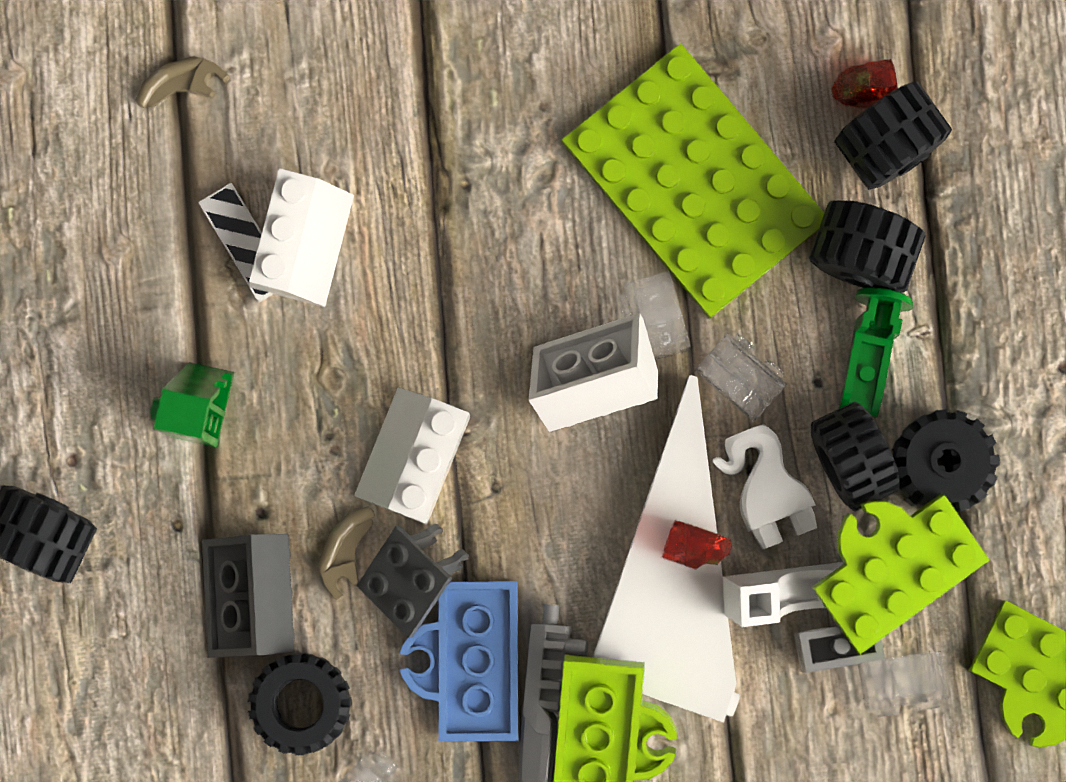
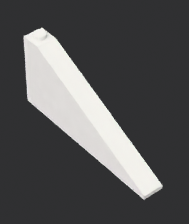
M689 375L593 658L645 662L643 695L724 722L726 715L733 717L740 694L734 692L736 677L728 618L724 616L723 575L698 378Z

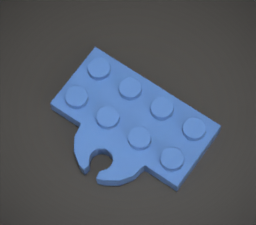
M449 582L438 599V622L424 624L419 627L413 637L406 639L400 651V654L409 655L415 650L425 651L431 661L428 670L423 673H416L409 668L400 669L401 676L410 690L423 699L439 701V742L518 741V582Z

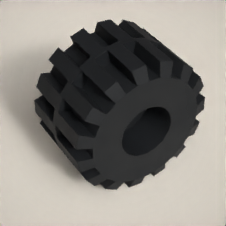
M916 81L895 89L859 114L840 131L834 143L867 189L870 190L883 186L897 176L906 174L929 157V153L947 139L952 128L919 82Z
M830 201L827 204L809 259L813 265L824 273L861 288L879 287L904 293L908 289L926 235L912 221L889 210L857 201Z
M946 409L935 410L931 414H924L902 431L900 437L895 441L892 451H894L893 459L899 474V490L905 495L906 498L904 500L910 506L915 505L921 508L939 494H944L958 513L980 503L988 495L987 491L995 485L998 478L995 475V470L997 466H1000V454L995 455L993 446L997 443L992 434L988 436L982 428L985 425L980 420L975 419L973 421L966 417L967 413L958 410L955 412H946ZM943 452H946L947 458H954L955 465L949 467V472H946L944 466H938L937 459L943 456Z
M2 485L0 488V558L31 573L58 583H72L97 528L90 520L70 511L69 506L43 494L36 493L35 495L15 486Z

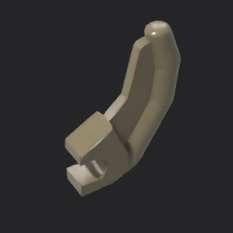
M192 56L161 66L143 82L135 101L142 108H146V106L152 108L176 92H190L212 98L215 92L207 86L208 79L217 76L226 83L230 77L214 62Z
M369 506L348 513L330 531L318 561L324 585L336 600L343 596L336 586L339 578L347 577L353 586L359 583L355 561L356 546L374 523L372 518L375 517V514Z

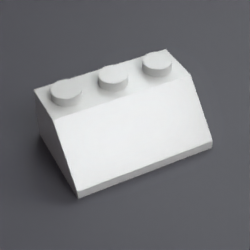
M279 168L252 268L249 288L325 307L354 195L318 178Z
M640 313L533 347L529 402L549 432L657 399L658 369L644 320Z
M397 388L354 496L427 525L470 419L469 412L436 399Z

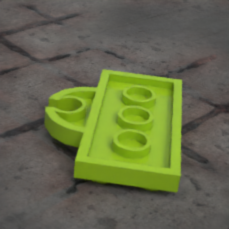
M939 494L912 515L906 513L901 507L886 501H867L861 503L863 511L872 514L876 520L875 530L867 536H862L858 532L857 519L852 514L847 513L842 519L837 533V550L843 565L811 588L857 653L862 654L990 561L944 494Z
M1004 600L968 671L1003 689L999 703L1001 719L1008 732L1014 738L1018 739L1023 733V718L1033 713L1041 721V730L1037 735L1030 738L1029 746H1055L1066 740V631Z
M571 655L564 656L554 782H634V780L651 779L663 773L673 762L676 756L675 747L667 746L661 750H654L646 743L649 737L656 734L663 735L668 740H678V733L669 713L657 704L642 700L645 662Z

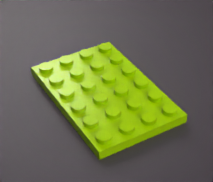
M681 43L562 139V144L709 319L816 233L824 216L823 210Z

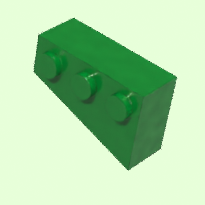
M189 362L162 389L161 397L154 398L150 410V421L155 422L153 429L171 438L217 448L234 372Z

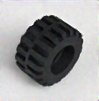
M855 401L811 422V437L819 460L832 486L846 506L853 511H858L862 509L861 503L881 500L899 490V474L891 451L876 422L863 406Z
M312 654L284 656L268 664L262 669L263 672L260 676L255 678L252 684L254 686L252 693H249L248 702L251 704V710L248 711L249 718L253 719L255 724L253 729L256 734H260L265 739L264 743L269 747L273 746L279 749L278 752L284 754L305 755L317 752L328 746L343 732V728L348 723L350 717L349 711L350 706H352V697L349 696L348 689L350 688L347 681L343 679L342 672L337 667L332 666L329 663L330 661ZM295 680H305L314 684L320 690L324 701V708L320 718L311 726L297 728L287 724L282 719L278 710L277 702L280 691L288 683Z

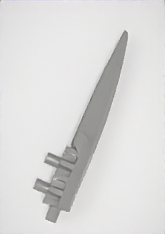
M544 604L542 624H531L521 720L518 782H552L559 717L555 712H560L564 656L567 654L586 656L588 653L587 640L570 639L569 634L572 635V627L558 625L559 605Z

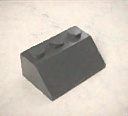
M252 534L202 540L208 658L294 653L295 632L292 614L293 593L291 588V553L288 534Z

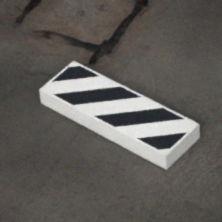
M230 183L198 203L249 286L262 232L235 187ZM250 288L259 303L273 295L270 292Z

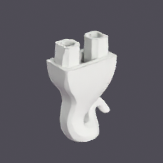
M761 424L725 439L728 462L721 457H715L712 460L714 465L725 474L736 475L744 469L747 449L755 448L759 453L757 461L742 490L740 512L747 531L753 532L762 550L783 542L775 523L777 520L788 516L796 536L817 528L815 514L812 506L816 505L813 497L802 482L792 477L786 471L783 464L781 443L777 435L769 427Z

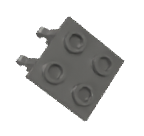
M433 524L425 531L412 536L401 526H395L357 584V587L407 638L413 637L451 581L452 577L450 575L463 567L460 562L469 559V555L461 549L451 557L433 562L422 551L437 542V539L434 537L435 535L443 533V529L438 524Z

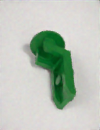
M865 287L857 290L854 297L857 302L866 305L867 308L855 321L838 409L856 401L873 418H877L883 399L893 342L900 335L902 319H899L900 312L913 309V300L909 296L895 290Z

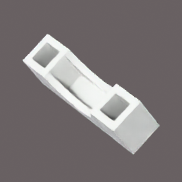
M843 562L724 576V616L741 627L777 623L780 622V618L783 615L794 611L826 609L811 587L843 565Z

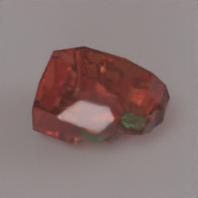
M892 60L868 62L844 70L838 75L832 86V97L845 106L856 108L870 107L898 88Z
M674 520L661 558L696 570L703 564L718 565L724 557L730 555L732 543L731 539Z

